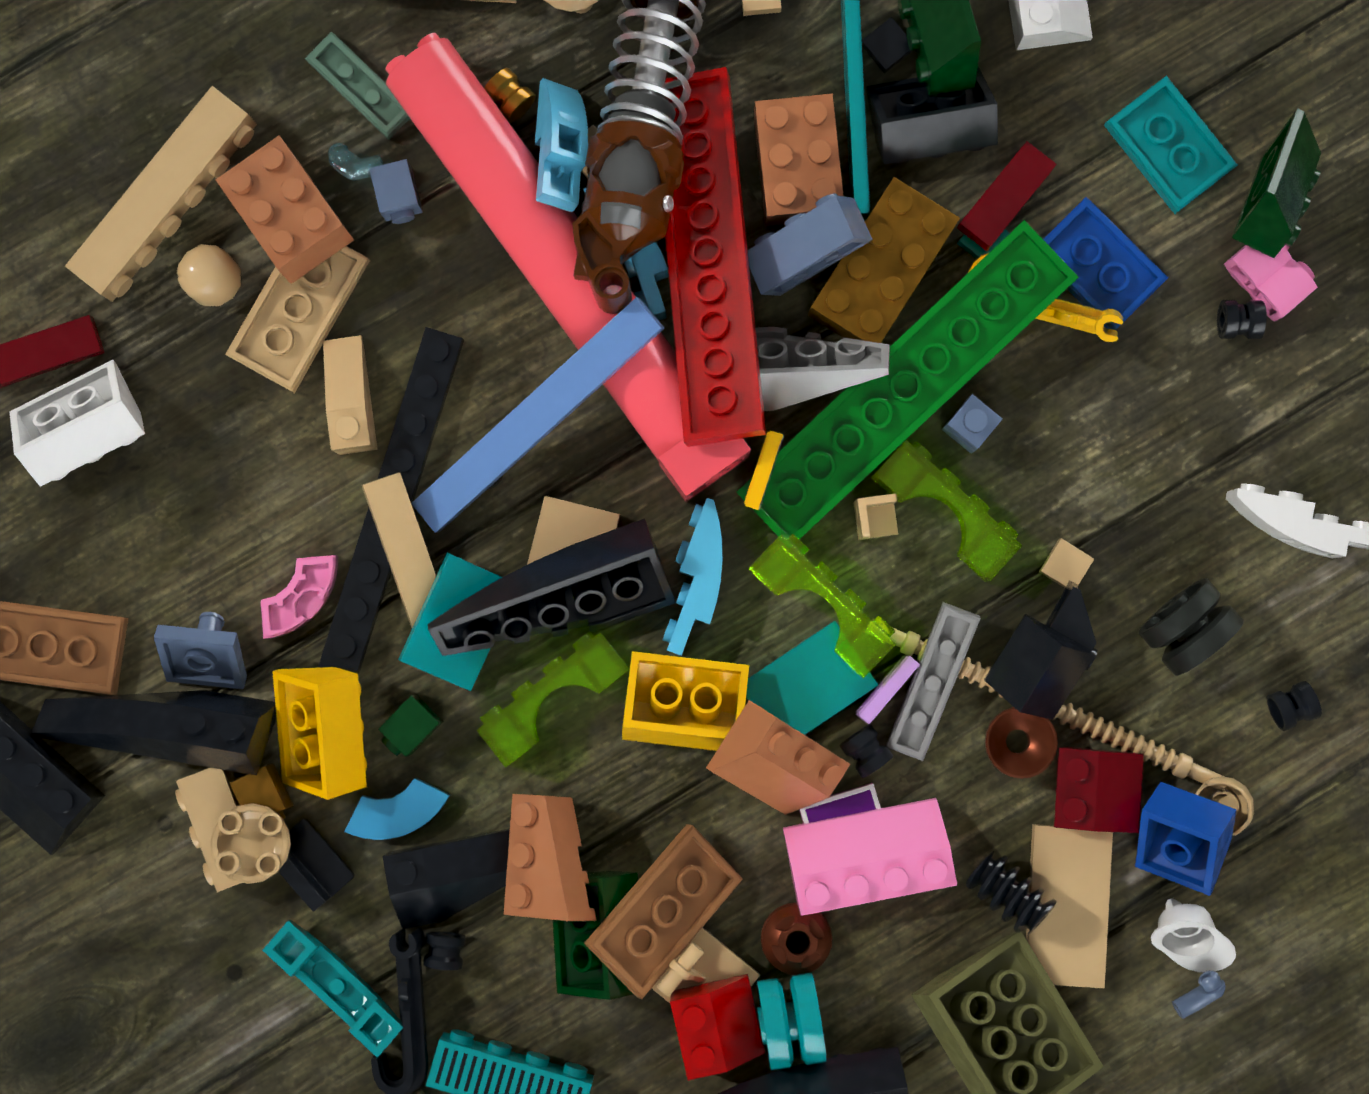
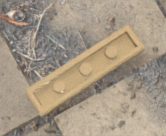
M398 472L361 486L411 628H413L436 578V574L401 473Z

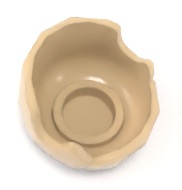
M200 244L186 252L178 264L177 275L181 288L200 305L221 306L233 299L241 286V270L239 265L226 251L216 245Z
M1223 776L1211 778L1204 782L1195 794L1237 809L1233 836L1238 835L1251 823L1254 815V799L1247 787L1236 779ZM1217 784L1227 785L1223 792L1209 787Z

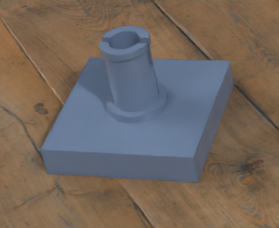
M203 612L199 617L197 629L157 625L154 641L166 682L244 689L247 674L238 635L235 632L221 631L225 623L221 615L214 612Z

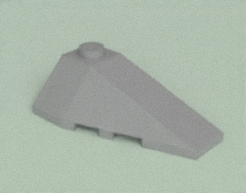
M755 328L764 411L781 409L889 375V344L843 338L836 343L821 340V336L818 333L808 332L804 338L787 335L786 328Z

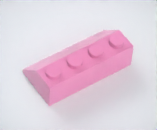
M936 798L783 827L796 901L801 916L957 886L951 847Z

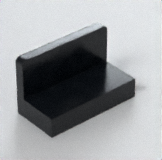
M302 819L289 830L291 846L288 858L278 872L314 912L354 878V873L308 819Z

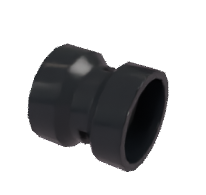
M1222 300L1217 312V331L1221 339H1233L1237 335H1244L1248 339H1261L1264 335L1267 321L1265 303L1262 300H1250L1246 304H1238L1235 300Z
M1306 681L1294 684L1288 692L1277 691L1266 697L1270 714L1278 728L1282 731L1294 728L1298 721L1303 719L1312 721L1322 715L1318 697L1311 685Z
M871 724L866 725L839 745L846 756L857 760L855 769L862 778L869 776L893 758V754L887 746H879V741L877 740L878 733Z

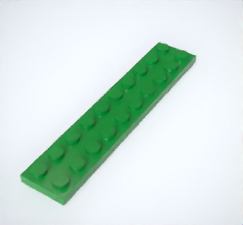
M1025 220L1022 221L890 346L889 375L846 388L779 451L759 510L753 509L754 512L790 549L1079 278L1077 274ZM752 478L737 491L744 501Z

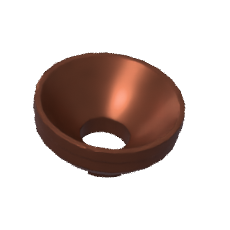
M1014 707L1006 709L995 716L989 724L985 736V748L992 764L1000 772L1010 777L1021 779L1031 778L1046 770L1056 755L1058 745L1056 731L1049 719L1021 713ZM1013 730H1022L1028 737V745L1020 753L1011 752L1006 745L1007 735Z
M793 902L776 908L768 916L761 931V944L766 958L775 968L790 975L810 973L818 969L825 962L832 947V933L826 918L821 912L801 916L797 903ZM803 931L809 936L810 944L805 952L795 954L789 951L786 946V939L790 933Z

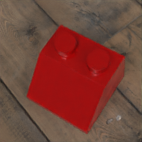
M748 974L677 989L672 992L670 1004L688 1081L728 1072L765 1053Z

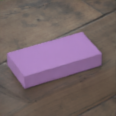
M902 656L855 711V715L866 724H870L920 664L911 656Z

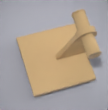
M702 927L681 954L671 961L669 968L651 989L670 1003V996L674 990L748 974L750 985L752 986L760 976V973Z

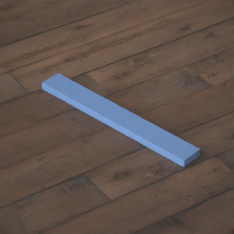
M640 298L632 300L411 503L435 533L442 531L664 330L663 325Z

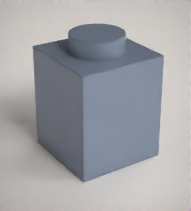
M407 159L369 168L379 211L386 222L392 220L393 224H402L414 220L415 214L423 213L413 170Z
M972 394L941 430L972 454L983 444L1003 418Z

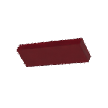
M1026 141L959 223L957 229L987 252L1057 164Z
M87 315L0 344V388L104 354L94 318Z

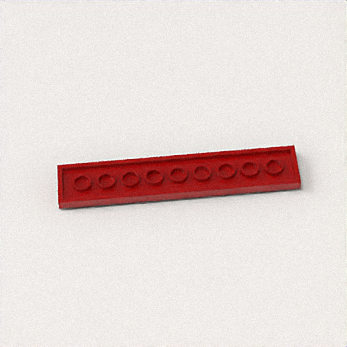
M727 67L696 72L688 79L691 93L689 99L683 103L687 116L685 123L679 126L683 135L681 150L683 152L684 167L680 187L674 190V207L670 212L668 230L665 235L683 439L687 447L766 435L730 76ZM666 78L665 82H671L677 80L678 78ZM681 84L667 90L671 91L679 99L684 89ZM664 96L665 98H667V99L669 100L670 103H673V101H672L671 99H669L668 97ZM678 107L675 108L676 113H675L674 122H676V121L678 120V116H679Z

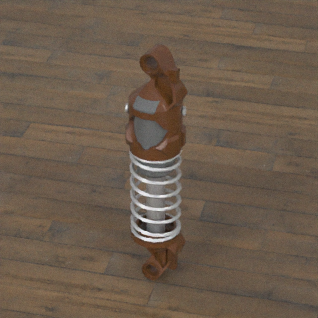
M621 0L628 9L619 15L617 24L624 34L615 38L613 42V47L620 57L611 61L608 68L617 80L607 84L604 90L613 103L601 109L600 116L604 122L598 125L597 134L589 140L585 165L588 167L587 173L589 177L585 198L582 203V214L572 223L577 251L574 279L589 281L599 308L609 314H618L632 300L629 277L622 264L642 248L664 238L668 230L670 212L674 207V190L680 187L684 167L683 152L681 150L683 135L679 126L685 123L687 116L683 103L689 99L691 93L688 79L693 76L695 70L692 57L697 53L699 47L696 34L702 27L703 19L701 14L704 12L707 0ZM635 15L644 18L643 32L629 29L625 25V19ZM695 18L694 27L691 29L685 21ZM675 24L683 28L687 34L673 37ZM625 39L641 41L639 54L631 55L620 47L621 42ZM690 39L691 47L689 52H686L678 43ZM671 48L678 51L682 57L669 60ZM624 62L636 63L634 79L620 74L616 70L617 64ZM686 62L687 70L685 75H682L673 67ZM667 72L678 78L671 82H665ZM682 84L684 90L679 99L671 91L667 90ZM616 86H632V90H628L618 97L612 93L613 88ZM664 96H666V97H668L669 99H671V100L673 101V103H670L669 100H668L667 98H665ZM678 107V110H679L678 120H677L676 122H674L675 113H676L675 108ZM610 285L622 287L614 295H608L603 292Z

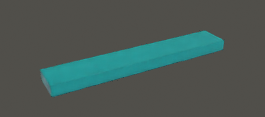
M841 0L850 197L855 199L865 221L870 213L860 0Z

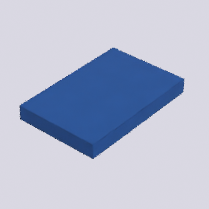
M1087 197L1043 239L1079 277L1067 290L1083 306L1102 311L1105 309L1119 311L1123 316V322L1168 279ZM1107 322L1104 324V327L1116 330L1121 324Z

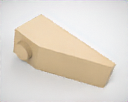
M359 335L324 340L325 401L331 450L339 455L378 450L363 337Z

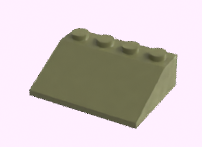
M1013 932L942 972L911 994L971 1094H1069L1104 1067L1022 932Z

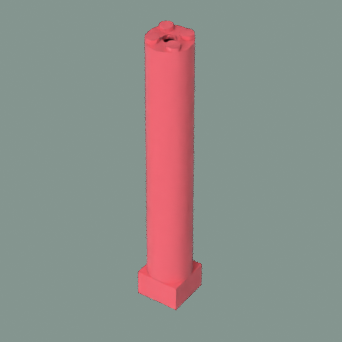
M430 33L422 38L417 45L418 48L406 57L399 55L387 64L385 69L389 76L386 85L579 350L617 314H609L599 308L589 281L574 279L577 251L572 223L578 217L574 211L569 212L536 201L539 163L452 43L447 38H440L437 33ZM610 285L603 292L608 295H614L622 287ZM631 291V293H632V300H634V299L636 298V296H635V295L633 294V292ZM662 332L603 384L657 458L659 466L685 502H688L749 458L751 449L743 438L690 447L686 446L683 439L676 351Z

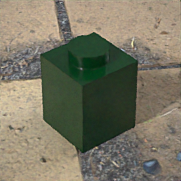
M416 694L411 695L378 730L384 735L381 739L382 743L393 754L398 756L402 753L407 757L412 755L444 721Z

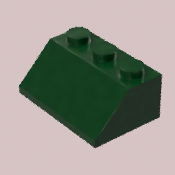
M898 0L900 17L902 20L907 19L909 24L907 28L910 51L916 50L918 59H916L917 77L920 83H926L929 97L975 88L981 38L969 0Z
M1296 109L1262 155L1232 235L1233 239L1272 258H1275L1284 246L1291 247L1297 239L1302 227L1297 224V221L1303 217L1311 202V198L1307 197V193L1315 186L1321 171L1316 169L1321 151L1304 111Z
M622 871L587 872L589 883L585 884L589 907L595 909L597 921L553 920L557 994L606 1000L633 995L584 943L636 884L638 874L637 872Z

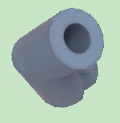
M1204 972L1199 977L1198 982L1200 986L1172 1001L1174 1009L1182 1019L1224 995L1226 985L1224 980L1220 979L1217 972Z

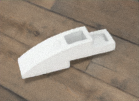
M1241 484L1240 488L1227 491L1226 500L1242 516L1259 529L1290 546L1332 559L1346 557L1348 546L1369 550V522L1353 521L1352 526L1339 524V517L1319 513H1316L1313 519L1315 503L1302 501L1303 494L1290 491H1279L1278 496L1264 493L1265 487L1254 484Z

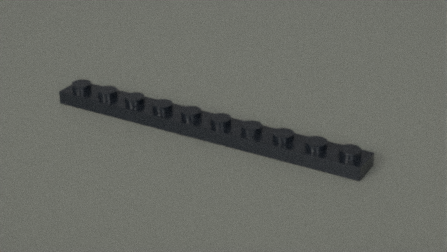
M428 327L425 328L378 479L400 472L411 503L414 501L464 343V339ZM369 507L318 668H340L357 673L358 676L391 574V568Z

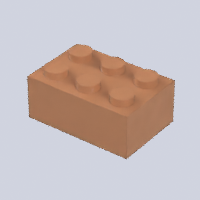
M833 93L755 101L753 115L765 227L785 225V221L790 217L800 213H808L816 208L815 203L826 195L836 193L838 196H843Z
M280 135L215 179L275 267L291 284L354 241L351 234Z

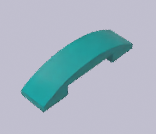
M288 920L262 950L290 977L295 975L347 1023L351 1027L348 1031L377 1058L403 1030V1023L398 1016L353 969L292 920Z

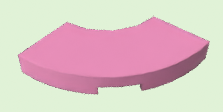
M337 555L297 558L295 574L288 586L276 596L261 600L263 639L275 638L296 631L319 613L327 602L335 584L338 569Z

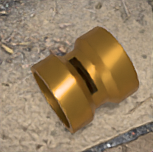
M504 68L496 73L484 87L494 103L500 107V111L509 123L516 121L524 115L536 98L535 94L528 87H520V84L517 82V76L510 68Z

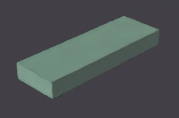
M332 31L305 58L308 64L388 140L410 119L386 83Z

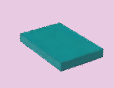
M1167 75L1104 124L1105 128L1174 214L1238 166Z
M447 552L398 660L471 691L491 648L442 656L428 630L427 624L464 599L502 577Z
M834 620L749 677L746 698L805 735L877 687L878 683Z

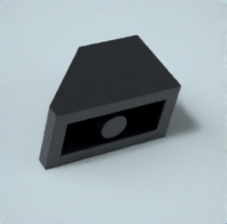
M1069 580L1045 625L1094 652L1095 656L1085 669L1088 670L1098 652L1094 648L1096 639L1081 590L1076 583Z

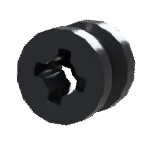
M444 931L427 932L426 942L429 945V951L424 956L423 965L439 970L462 969L463 959L460 957V948L465 945L466 936Z

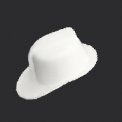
M1173 898L1167 900L1166 909L1161 913L1158 920V928L1151 935L1152 944L1157 949L1164 952L1180 966L1196 972L1219 971L1233 963L1236 958L1235 946L1216 929L1210 913L1204 907L1197 904H1182Z

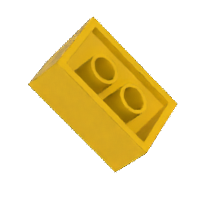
M632 651L622 740L717 751L745 707L749 665Z
M336 667L278 669L272 671L282 783L327 800L366 788L367 761L364 756V724L361 719V686L358 681V674Z

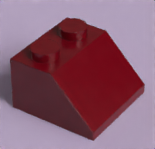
M1073 747L1059 748L1054 828L1094 832L1139 833L1144 754Z

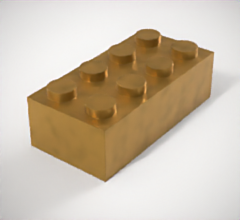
M893 177L865 221L873 240L841 259L811 306L808 316L843 338L881 343L960 218Z

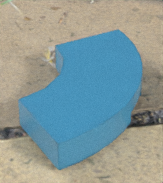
M414 778L406 790L395 797L376 799L364 795L361 797L344 832L373 840L404 836L419 829L433 819L446 804L451 794L418 778Z

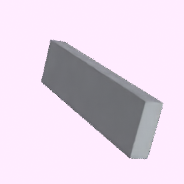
M945 602L942 603L920 658V665L914 673L886 743L889 749L921 761L924 760L981 619L979 615Z

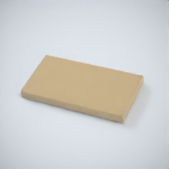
M345 246L292 284L275 267L225 355L295 393L370 260Z
M1032 824L1029 876L1032 878L1029 892L1032 893L1042 887L1044 893L1040 902L1044 904L1052 899H1055L1057 902L1052 911L1030 935H1028L1029 929L1026 930V940L1054 985L1105 988L1113 832H1094L1054 828V825Z

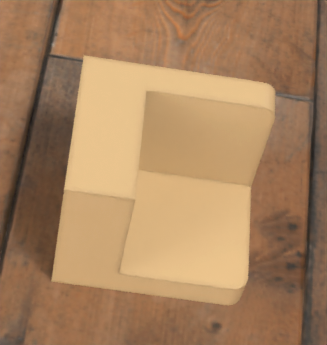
M896 494L858 498L853 502L858 540L898 535L894 503L897 502Z

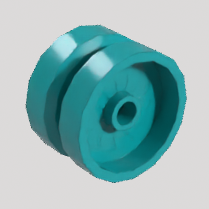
M813 974L792 975L789 982L791 1002H785L782 984L777 978L757 981L761 1006L757 1007L762 1043L767 1045L770 1069L778 1070L792 1066L794 1057L791 1041L798 1040L801 1059L806 1065L826 1062L824 1034Z

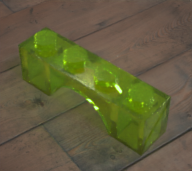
M907 440L904 441L871 478L888 494H896L899 504L916 497H928L948 506L958 519L961 529V542L956 556L984 582L991 581L1022 547L1016 540L1019 534L1005 521L1001 520L997 523L988 515L989 506L975 494H972L970 497L958 487L961 481L946 468L940 471L929 461L932 455L925 447L916 441L913 444Z
M782 533L748 569L776 596L792 590H808L824 597L834 608L839 620L840 633L834 651L864 678L896 645V640L891 637L896 631L879 615L873 620L863 610L867 603L851 588L844 592L834 582L838 575L823 561L816 565L805 554L810 549L795 534L787 538Z
M591 631L585 634L572 645L576 650L574 654L565 661L559 655L542 669L546 675L534 685L530 680L526 681L511 693L515 699L504 709L498 704L480 718L484 725L476 731L505 768L540 742L536 726L537 714L542 702L550 693L563 686L578 685L600 694L630 670V667L602 632L596 636Z

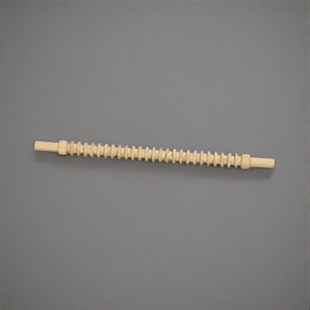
M870 618L865 629L866 633L900 647V652L907 656L918 655V661H920L928 639L925 641L920 640L921 636L915 632L908 631L906 634L873 618ZM966 657L958 673V678L963 679L965 676L968 678L969 684L977 681L979 688L987 686L990 693L995 691L984 681L991 667L987 666L983 669L981 668V662L972 664L971 658ZM1072 703L1063 704L1053 719L1059 718L1061 725H1065L1067 722L1070 723V729L1072 730L1079 727L1081 734L1090 732L1092 739L1099 736L1101 743L1110 741L1112 748H1116L1119 745L1121 746V752L1130 750L1131 753H1143L1144 762L1150 759L1152 760V766L1161 764L1163 771L1171 769L1172 775L1181 779L1189 777L1203 784L1211 778L1222 776L1193 763L1191 756L1184 753L1176 755L1175 749L1166 751L1164 744H1160L1157 747L1152 739L1146 742L1144 735L1135 737L1133 730H1130L1128 733L1124 732L1123 726L1115 728L1113 721H1109L1106 724L1103 717L1100 716L1095 719L1092 712H1088L1086 715L1081 707L1074 710ZM1217 784L1209 787L1223 792L1227 785Z

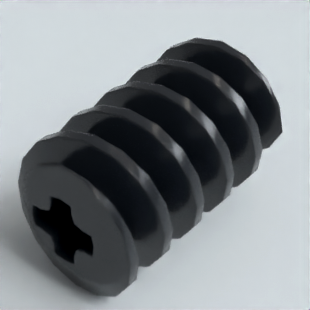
M993 851L969 876L966 887L972 889L981 884L978 898L984 900L993 896L990 909L996 911L1004 906L1002 920L1008 922L1016 917L1017 921L1014 931L1020 933L1029 929L1028 935H1030L1052 911L1057 901L1052 899L1042 904L1040 901L1044 889L1041 887L1030 893L1028 889L1032 878L1027 877L1018 882L1016 878L1020 867L1016 866L1006 871L1004 867L1008 857L1004 855L994 860L992 858Z

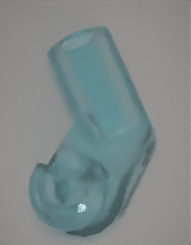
M343 143L333 144L328 150L329 163L332 168L349 180L356 181L371 177L369 168L384 165L381 154L360 159L350 152Z

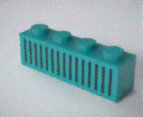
M452 1029L451 1033L444 1032L439 1039L426 1083L427 1087L451 1094H590L594 1075L588 1074L586 1067L576 1063L566 1062L564 1066L550 1063V1058L544 1054L528 1051L526 1055L512 1052V1046L504 1042L490 1040L489 1044L473 1040L474 1035L469 1032Z

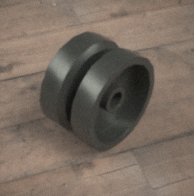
M1208 578L1195 582L1166 602L1139 630L1140 636L1151 648H1162L1168 645L1164 650L1162 662L1175 676L1190 671L1223 647L1243 625V619L1231 605L1219 606L1214 609L1218 603L1220 592Z

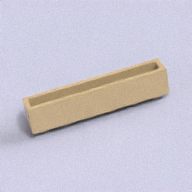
M211 86L65 267L108 300L113 302L116 297H122L132 286V278L141 267L148 266L157 254L156 248L163 239L171 237L179 229L182 222L181 217L185 212L202 201L207 185L214 177H220L227 170L230 164L229 158L238 147L243 148L250 142L254 135L253 129L257 125L254 120L238 105Z

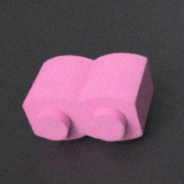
M1245 245L1227 260L1224 265L1231 276L1250 294L1253 300H1262L1265 303L1267 316L1275 322L1283 318L1318 288L1313 280L1315 278L1313 271L1301 261L1296 262L1288 252V246H1284L1276 257L1272 258Z

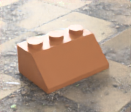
M749 700L706 768L787 815L830 798L850 763Z

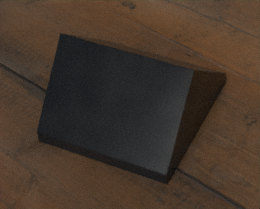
M1025 614L984 678V681L1019 712L1053 720L1095 654Z

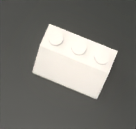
M1008 0L1016 50L1089 41L1093 38L1087 0Z
M114 360L9 411L14 455L40 487L51 481L64 478L70 471L86 463L98 461L104 454L120 446L129 445L145 434L141 412Z

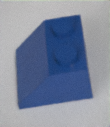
M1160 782L1142 809L1135 867L1210 896L1214 890L1232 840L1237 809Z

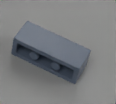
M836 193L826 195L815 203L816 208L790 217L784 223L786 227L776 233L764 234L754 241L755 246L747 250L749 268L761 295L781 296L873 240L854 198L838 196Z

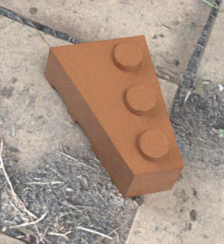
M512 794L504 915L561 921H597L595 909L589 907L585 884L589 883L587 871H582L578 847H581L582 844L571 797Z

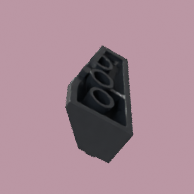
M510 829L389 851L383 855L389 896L402 929L442 922L506 886Z

